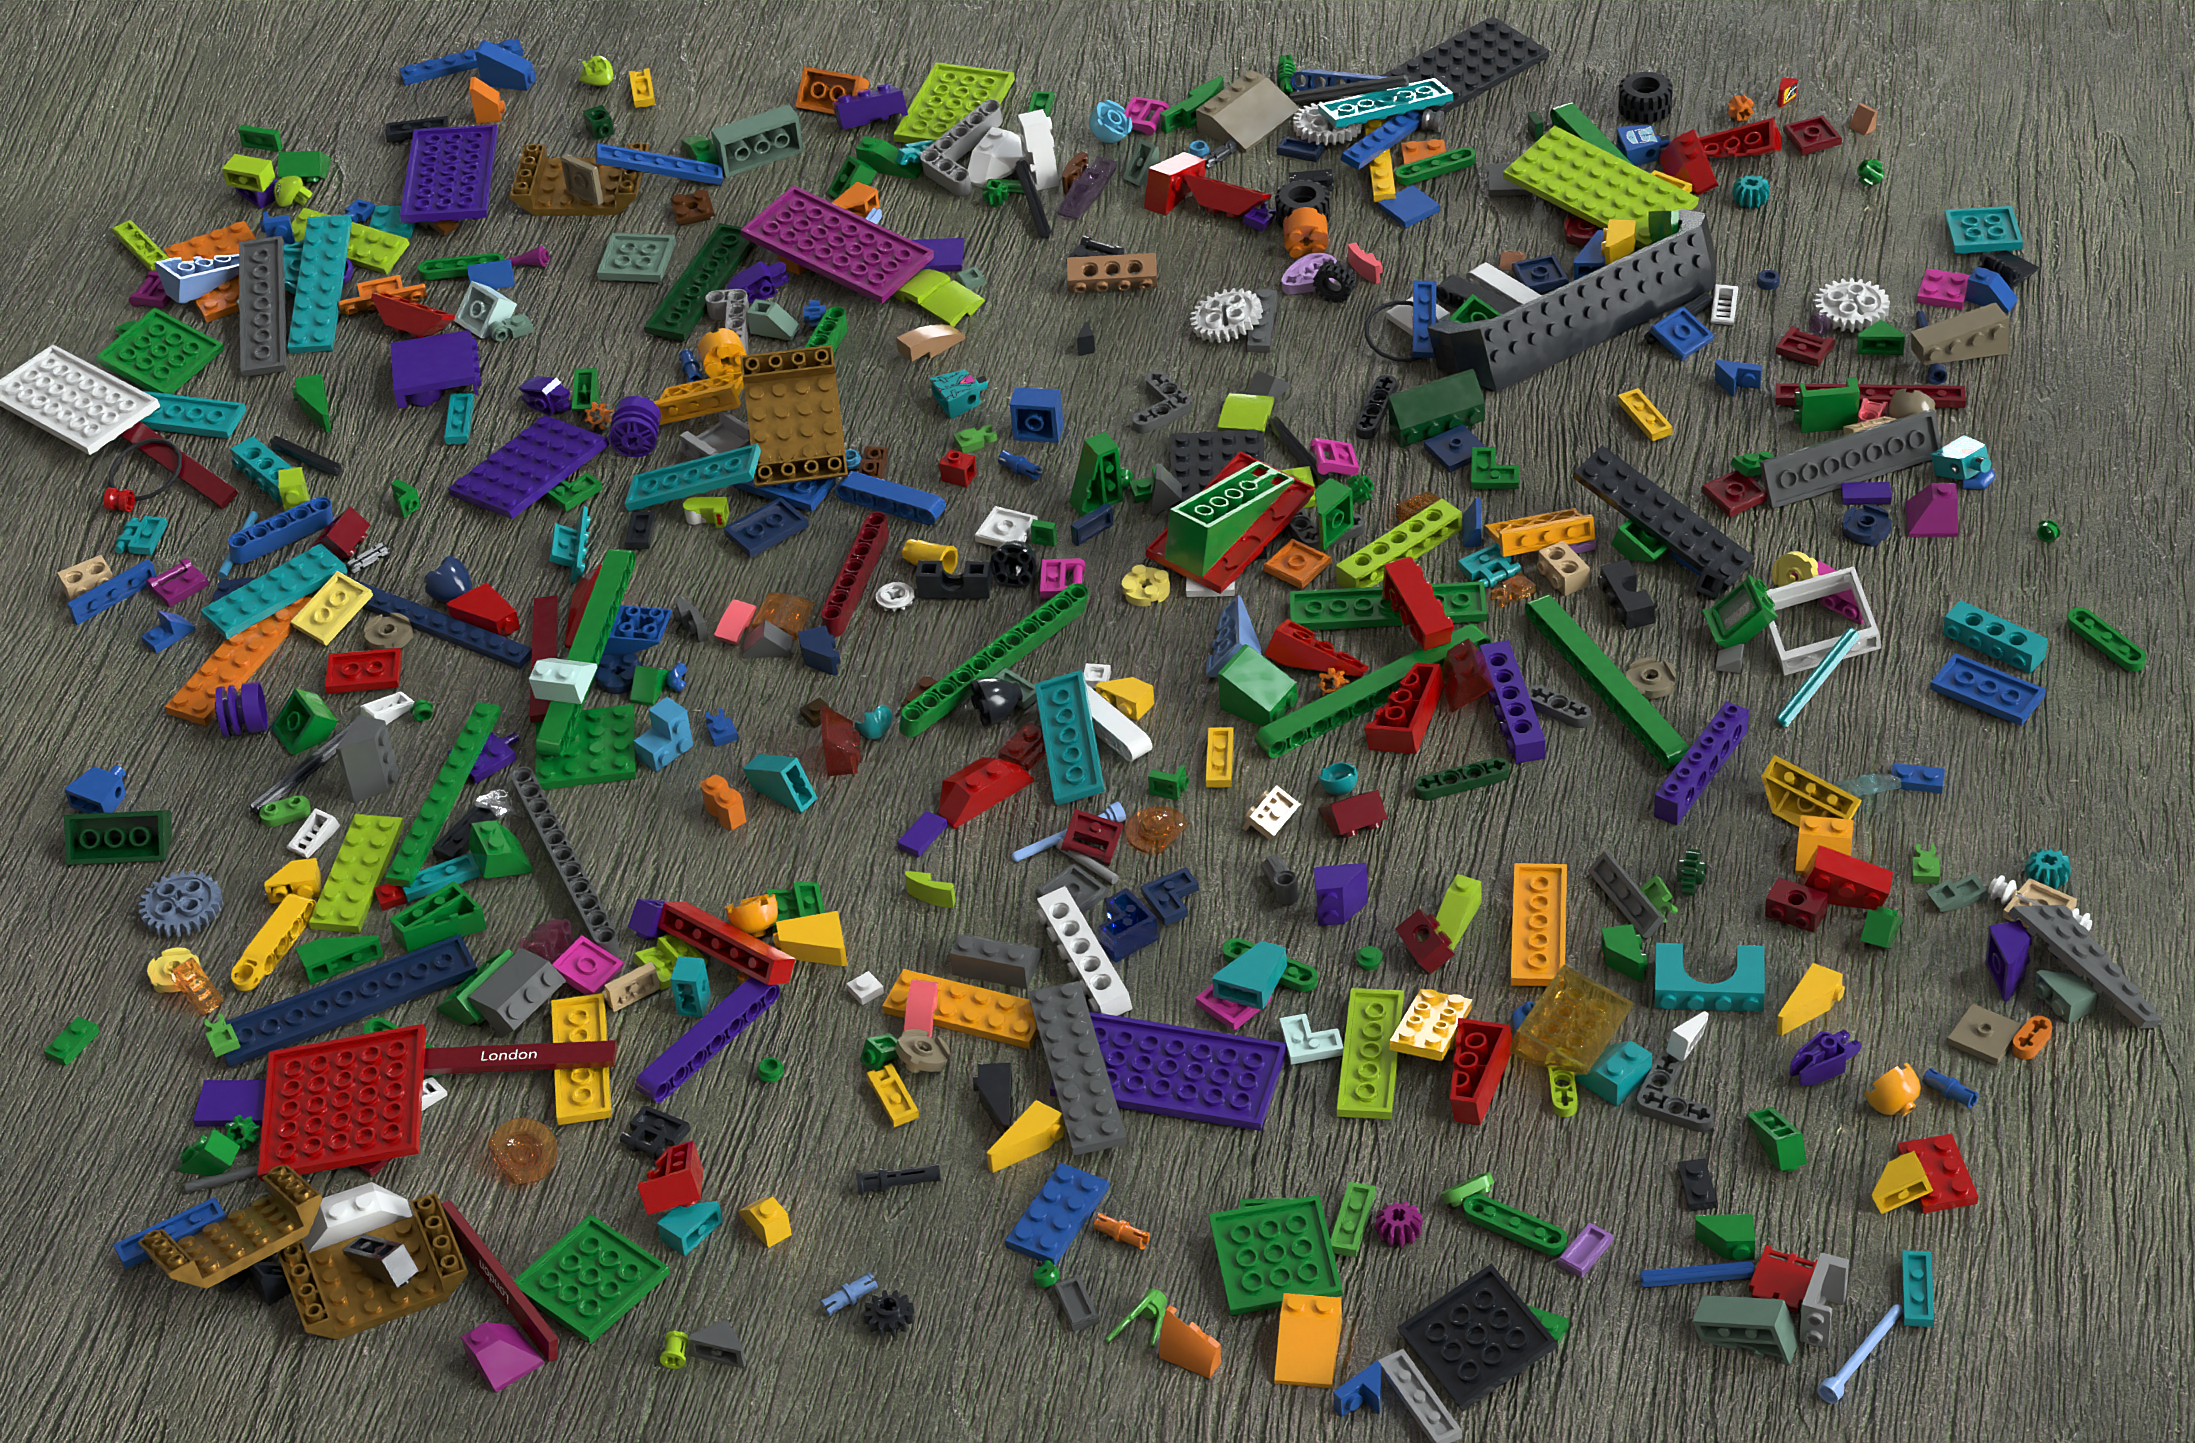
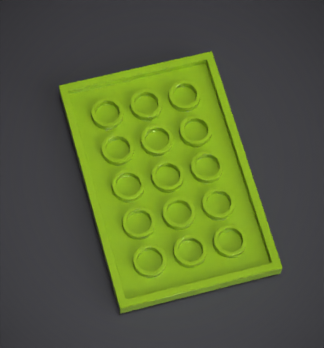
M936 62L907 110L908 115L903 117L894 132V141L916 143L932 140L935 142L986 100L994 99L1001 105L1015 80L1014 72Z

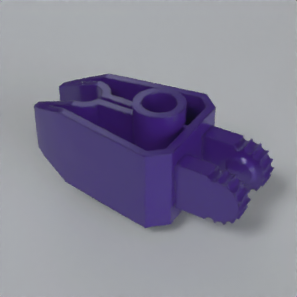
M758 262L735 275L728 283L727 288L728 290H745L748 303H753L755 299L764 300L774 297L777 293L776 288L788 283L790 277L788 273L784 272L786 271L784 262L774 263L766 266L763 262Z
M537 376L526 380L518 387L524 393L521 396L523 401L530 408L551 416L557 410L566 412L572 409V401L567 399L570 396V392L567 388H564L557 378Z
M1840 1030V1032L1834 1035L1830 1032L1821 1031L1798 1050L1790 1064V1076L1799 1075L1800 1085H1817L1843 1074L1846 1070V1061L1858 1054L1862 1044L1858 1040H1854L1844 1045L1850 1039V1034L1846 1030Z

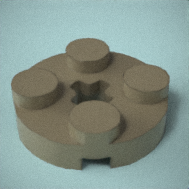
M390 613L391 617L383 618L382 615H378L372 618L364 628L367 646L372 650L402 648L414 636L409 619L399 613Z
M1653 657L1638 659L1626 671V678L1647 700L1671 695L1675 690L1676 671L1669 662L1665 660L1664 664L1656 662L1657 658Z
M908 1029L899 1037L895 1051L900 1059L906 1063V1068L911 1072L918 1073L921 1070L942 1072L950 1053L948 1045L938 1036H936L935 1040L927 1036L928 1031Z

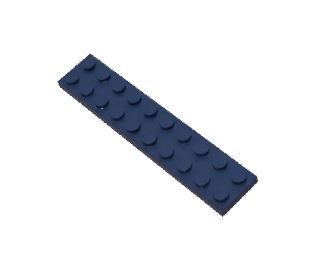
M461 934L225 1021L226 1025L231 1023L241 1048L223 1054L228 1067H233L265 1055L269 1051L281 1049L465 980L478 971Z

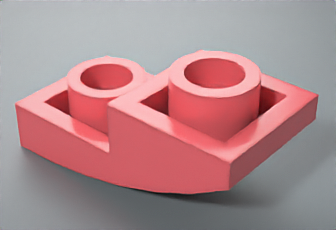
M1356 242L1348 244V262L1352 268L1370 282L1380 283V274L1383 273L1381 262L1376 260L1373 253L1365 254L1364 250H1360Z
M733 599L714 633L715 639L737 646L744 629L749 627L756 606Z
M911 980L904 1031L908 1029H921L928 1031L927 1036L932 1037L934 1010L937 1009V982Z

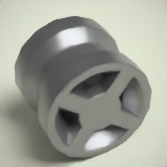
M1426 108L1422 117V129H1433L1435 132H1441L1444 123V112H1433L1431 109Z

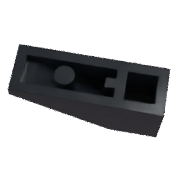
M1011 1063L978 1064V1075H973L974 1092H979L981 1105L1000 1135L1003 1136L1012 1126L1013 1077Z
M362 1234L342 1249L344 1255L385 1285L397 1288L409 1283L412 1279L411 1277L419 1271L402 1243Z

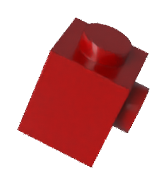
M950 449L939 462L938 469L941 472V480L943 482L967 487L977 474L974 455Z

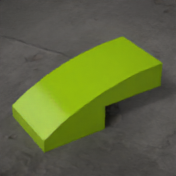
M905 871L907 893L926 903L954 909L956 903L954 883L932 881L931 873Z

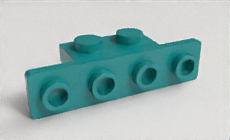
M583 506L578 517L576 529L555 523L552 530L549 561L571 567L570 583H575L577 577H581L585 569V563L582 561L587 552V547L584 546L588 540L589 532L586 530L591 517L587 516L588 507Z

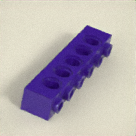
M1509 640L1480 645V655L1476 656L1477 668L1479 671H1483L1482 680L1484 687L1489 688V701L1491 704H1495V718L1501 721L1500 731L1502 737L1507 738L1506 748L1508 754L1513 755L1516 764L1545 759V738Z
M1727 701L1723 704L1656 792L1654 817L1674 825L1679 824L1748 732L1749 709Z

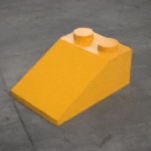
M1284 1293L1280 1314L1274 1384L1323 1388L1333 1387L1342 1324L1341 1298Z

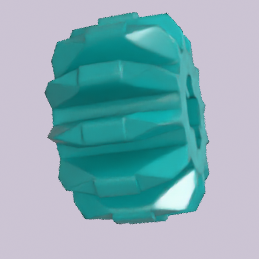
M1753 174L1737 178L1732 187L1735 203L1740 204L1741 207L1747 206L1749 209L1766 205V201L1769 200L1770 196L1768 180L1762 179V176L1756 177Z
M2051 847L2049 850L2039 848L2038 852H2031L2029 859L2025 863L2027 880L2029 878L2055 890L2059 886H2065L2071 875L2069 856H2063L2061 850L2055 852Z

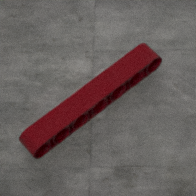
M882 512L870 513L865 518L821 610L822 625H826L829 635L833 634L834 637H838L845 632L889 538L887 517Z

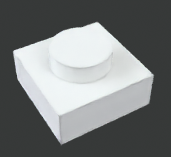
M1086 663L1084 677L1088 686L1096 688L1095 685L1097 683L1109 681L1111 674L1110 665Z
M869 971L847 983L848 991L861 1005L884 994L883 985Z

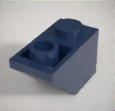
M826 625L797 631L804 664L833 676L838 675L837 665L841 664L838 650H833L836 648L833 634H828Z

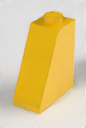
M838 911L776 922L778 932L773 933L775 948H781L782 952L799 961L848 966Z

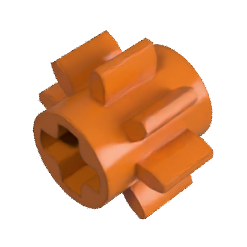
M1745 94L1734 96L1727 103L1730 108L1727 113L1736 122H1739V120L1745 121L1754 113L1751 108L1754 106L1751 98L1747 99Z
M592 402L593 408L584 410L588 413L584 421L592 423L591 429H596L598 424L601 429H606L605 424L607 422L611 423L610 414L613 410L606 409L607 403H601L599 407L596 402ZM596 412H599V415L602 416L601 420H598Z
M1328 668V675L1325 673L1319 674L1322 679L1317 684V687H1321L1323 690L1322 696H1326L1350 683V681L1345 680L1343 677L1344 671L1336 673L1334 668Z

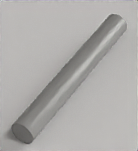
M1063 840L1057 843L1056 847L1058 850L1111 884L1117 883L1118 875L1086 855L1071 850L1068 852L1061 850Z

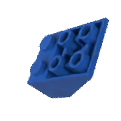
M620 605L602 656L636 653L659 645L672 609Z

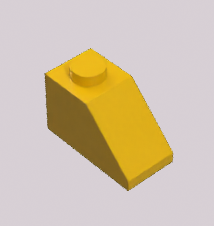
M1915 1151L1900 1155L1887 1163L1872 1193V1198L1881 1215L1933 1192Z
M773 1196L762 1197L739 1210V1215L768 1248L792 1235L788 1213Z

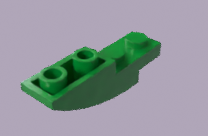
M1220 75L1189 91L1188 99L1161 112V131L1168 134L1181 126H1185L1187 129L1197 124L1196 109L1224 90L1223 77Z

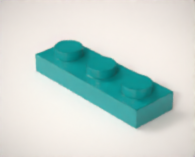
M473 393L450 395L444 437L446 444L469 443L474 407Z
M469 853L418 872L411 888L401 887L409 902L434 893L453 881L459 884L479 877L480 872L472 854Z
M1902 1250L1904 1326L1934 1327L1932 1252Z

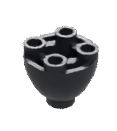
M1019 540L1007 541L1000 545L991 556L990 568L995 582L1012 588L1028 586L1035 577L1038 566L1036 553L1031 546Z
M985 677L970 681L971 689L974 693L971 696L972 705L975 710H980V720L984 728L1004 720L1013 711L1016 704L1023 700L1018 682L1011 683L995 677Z

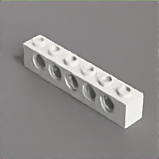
M1066 886L1037 898L1040 908L1036 911L1042 925H1048L1046 929L1051 941H1057L1059 944L1057 945L1058 952L1062 960L1067 959L1069 961L1067 963L1068 969L1073 978L1078 977L1084 996L1088 995L1090 997L1088 1002L1092 1011L1118 1016L1133 1009L1127 989Z

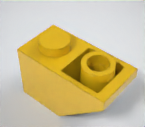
M1609 219L1608 228L1603 229V242L1601 243V255H1605V264L1609 265L1634 252L1636 220Z
M1134 677L1099 682L1095 685L1096 692L1124 716L1138 721L1155 704L1153 686Z
M317 859L290 861L269 878L264 884L269 903L282 902L291 893L306 898L320 897L321 873Z

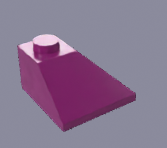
M1931 483L1905 502L1909 537H1958L1956 483Z
M485 1322L461 1336L467 1359L495 1393L544 1364L543 1359L514 1325Z

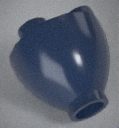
M451 555L444 558L441 565L435 571H430L424 577V582L426 583L425 592L431 598L443 604L472 590V581L468 570L458 558H453Z

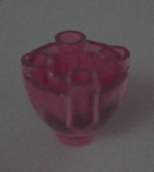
M555 918L538 924L526 938L521 939L519 949L523 948L553 964L574 943L569 920Z

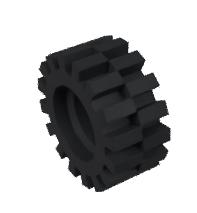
M1330 260L1329 263L1327 261L1324 262L1313 278V286L1316 287V293L1321 292L1319 296L1321 298L1325 296V301L1329 302L1332 299V303L1337 301L1342 303L1349 298L1357 283V280H1355L1356 275L1352 274L1353 270L1351 268L1347 269V264L1340 265L1341 261L1337 260L1335 264L1334 260ZM1329 278L1337 280L1341 286L1332 283Z

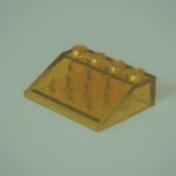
M1563 964L1517 1029L1509 1052L1532 1065L1588 1074L1635 1003Z

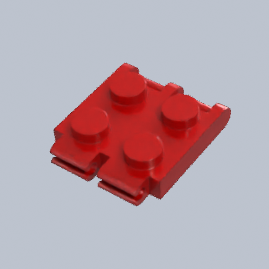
M1766 1245L1749 1284V1292L1752 1293V1298L1784 1300L1788 1311L1797 1313L1798 1308L1802 1307L1818 1260L1816 1259L1814 1262L1797 1257V1254L1793 1252L1789 1255L1772 1250V1246ZM1770 1255L1775 1256V1257H1779V1258H1782V1259H1786L1787 1261H1783V1260H1780V1259H1777V1258L1770 1257ZM1795 1262H1796V1263L1803 1264V1265H1807V1266H1810V1267H1813V1268L1811 1269V1268H1808V1267H1804V1266H1801V1265H1797V1264H1795Z

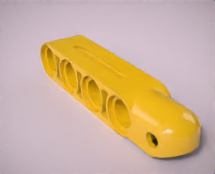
M292 893L285 897L233 967L231 979L237 990L242 992L253 990L265 975H269L309 924L316 907L315 900Z

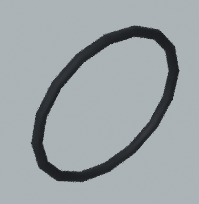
M1391 301L1381 304L1370 312L1364 323V336L1370 348L1381 357L1395 362H1412L1423 359L1395 357L1386 354L1373 344L1369 336V324L1375 314L1383 308L1394 305L1413 306L1412 301Z
M150 438L129 446L114 460L109 471V486L116 488L113 483L114 471L119 461L128 452L141 445L164 443L173 448L177 455L175 472L163 487L151 494L135 497V501L150 499L162 493L176 480L182 468V454L174 443L166 439Z

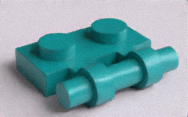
M144 516L142 521L139 522L138 518L131 517L130 521L125 523L122 535H119L115 541L114 551L122 554L124 550L129 549V552L133 554L152 555L168 525L166 518Z
M1497 543L1458 560V568L1471 581L1480 577L1481 579L1476 582L1484 581L1485 588H1492L1503 579L1509 580L1521 571V566L1518 562L1512 565L1509 564L1512 562V555L1505 557L1501 555L1500 545Z

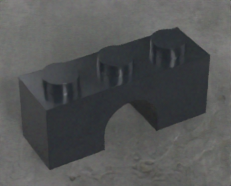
M1626 559L1600 566V576L1597 578L1598 586L1601 591L1604 590L1609 606L1614 607L1617 620L1619 622L1622 621L1626 630L1653 624L1655 605L1646 590L1636 592L1637 574L1629 560Z
M918 560L915 576L918 598L990 599L992 587L990 561H966L964 573L952 575L944 570L942 561Z

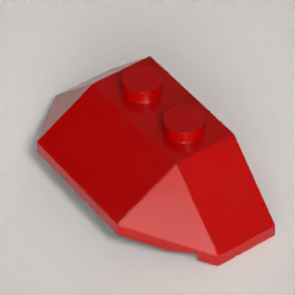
M1695 129L1674 138L1659 156L1665 174L1692 184L1691 192L1693 194L1701 195L1719 186Z
M1185 174V180L1198 204L1207 207L1206 211L1219 213V210L1226 212L1225 216L1238 218L1239 215H1246L1253 208H1258L1270 200L1272 196L1269 193L1197 174Z
M386 292L372 293L371 295L384 324L393 327V331L410 332V336L414 338L434 335L455 319L453 314Z
M981 757L942 781L938 814L940 817L947 819L949 826L956 829L1033 783L1034 778L1017 764L995 758Z

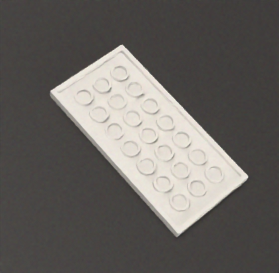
M51 345L0 379L1 407L89 455L97 452L102 446L116 439L122 432L131 428L138 421L149 416L160 407L158 399L55 345Z

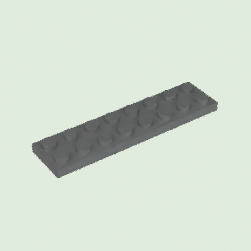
M282 236L239 242L240 369L242 377L287 371Z
M1929 409L1761 461L1759 463L1764 487L1768 494V506L1774 509L1841 488V483L1861 482L1931 460V454L1941 449L1942 444L1935 410Z
M1080 981L1029 991V1002L1059 1107L1063 1115L1073 1156L1127 1144L1126 1133Z

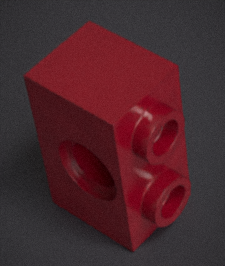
M1778 877L1766 897L1765 916L1815 933L1827 913L1828 893Z
M1418 909L1398 925L1395 930L1416 961L1432 974L1453 957L1455 953L1449 946L1452 943L1451 939L1443 930L1441 932L1438 930L1440 923L1431 913L1426 915L1422 910Z

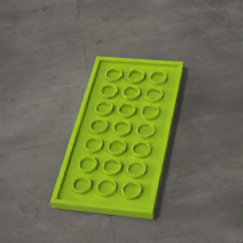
M1553 126L1503 171V178L1602 229L1608 228L1609 219L1636 220L1635 246L1641 249L1652 245L1648 222L1649 211H1678L1682 208L1693 210L1699 202L1698 197L1556 126Z

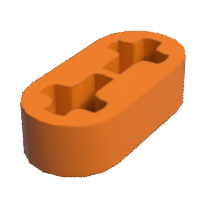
M2043 1016L2031 1017L2013 1038L2012 1053L2014 1056L2023 1060L2035 1057L2051 1037V1021Z

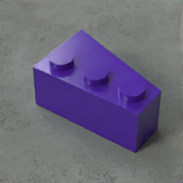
M889 83L878 85L877 89L872 91L869 89L860 90L857 92L858 95L855 96L843 95L838 97V101L832 102L838 127L842 129L869 124L870 121L882 118V121L888 120V116L901 113L902 116L908 115L903 91L889 85Z

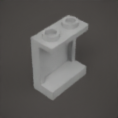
M726 411L718 412L720 421L697 437L688 431L680 435L683 453L695 460L751 445L749 425Z
M1820 1253L1802 1303L1799 1341L1812 1346L1828 1348L1832 1308L1825 1306V1303L1830 1301L1841 1305L1844 1304L1847 1294L1848 1259Z

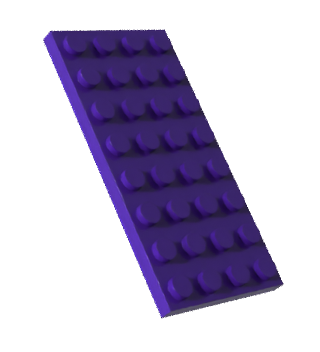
M497 124L414 129L400 211L401 223L408 222L414 224L422 221L438 222L440 220L458 221L461 219L472 218L478 220L487 218L498 138Z
M1089 1012L1117 1107L1261 1131L1287 1053V1043ZM1052 1082L1049 1088L1050 1096L1057 1097Z

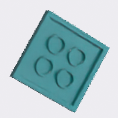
M2012 206L1948 209L1944 211V219L1954 253H1990L1992 251L2005 250L2011 252L2023 249V240Z

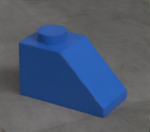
M1976 267L1967 280L1966 301L1981 306H1987L1996 302L2001 310L2008 314L2018 301V297L1999 273Z

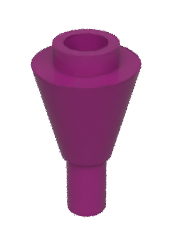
M539 246L521 256L510 257L509 259H511L512 266L523 264L546 267L550 257L548 250L544 249L543 246Z

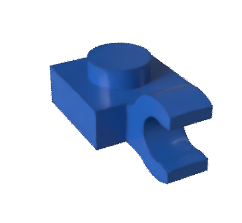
M357 199L345 209L346 214L344 215H350L354 223H357V221L364 222L374 213L375 204Z

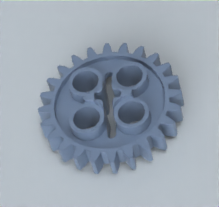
M182 870L179 876H176L174 872L171 873V878L168 879L161 876V883L153 881L154 888H146L147 895H141L142 902L138 903L141 920L144 926L149 928L150 932L156 930L158 936L165 932L167 938L176 933L177 938H180L182 932H186L189 936L192 929L200 932L201 925L209 926L208 919L216 920L215 913L221 912L220 905H223V896L217 881H213L212 876L205 877L204 872L196 876L194 870L189 875H185L184 870Z

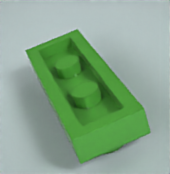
M1349 1181L1330 1239L1333 1253L1357 1257L1377 1194L1376 1186Z

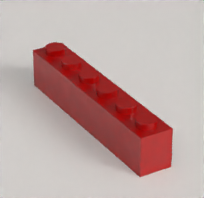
M686 901L663 904L658 927L767 985L789 983L795 958Z

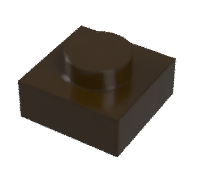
M820 697L800 708L801 716L814 728L835 717L834 710Z

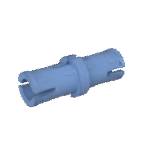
M868 1272L849 1285L845 1283L841 1286V1290L820 1300L822 1308L834 1303V1305L825 1310V1313L831 1316L848 1304L854 1305L857 1303L858 1298L877 1289L878 1285L875 1280L866 1286L864 1285L874 1278L872 1274Z

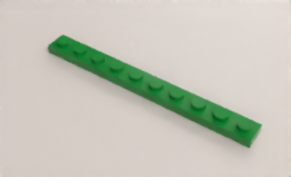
M476 703L385 876L387 884L411 888L501 714L500 705Z

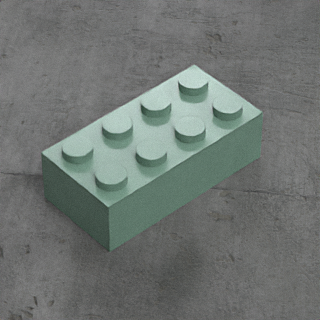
M790 104L711 130L713 145L717 150L719 165H722V173L725 177L804 152L799 116Z

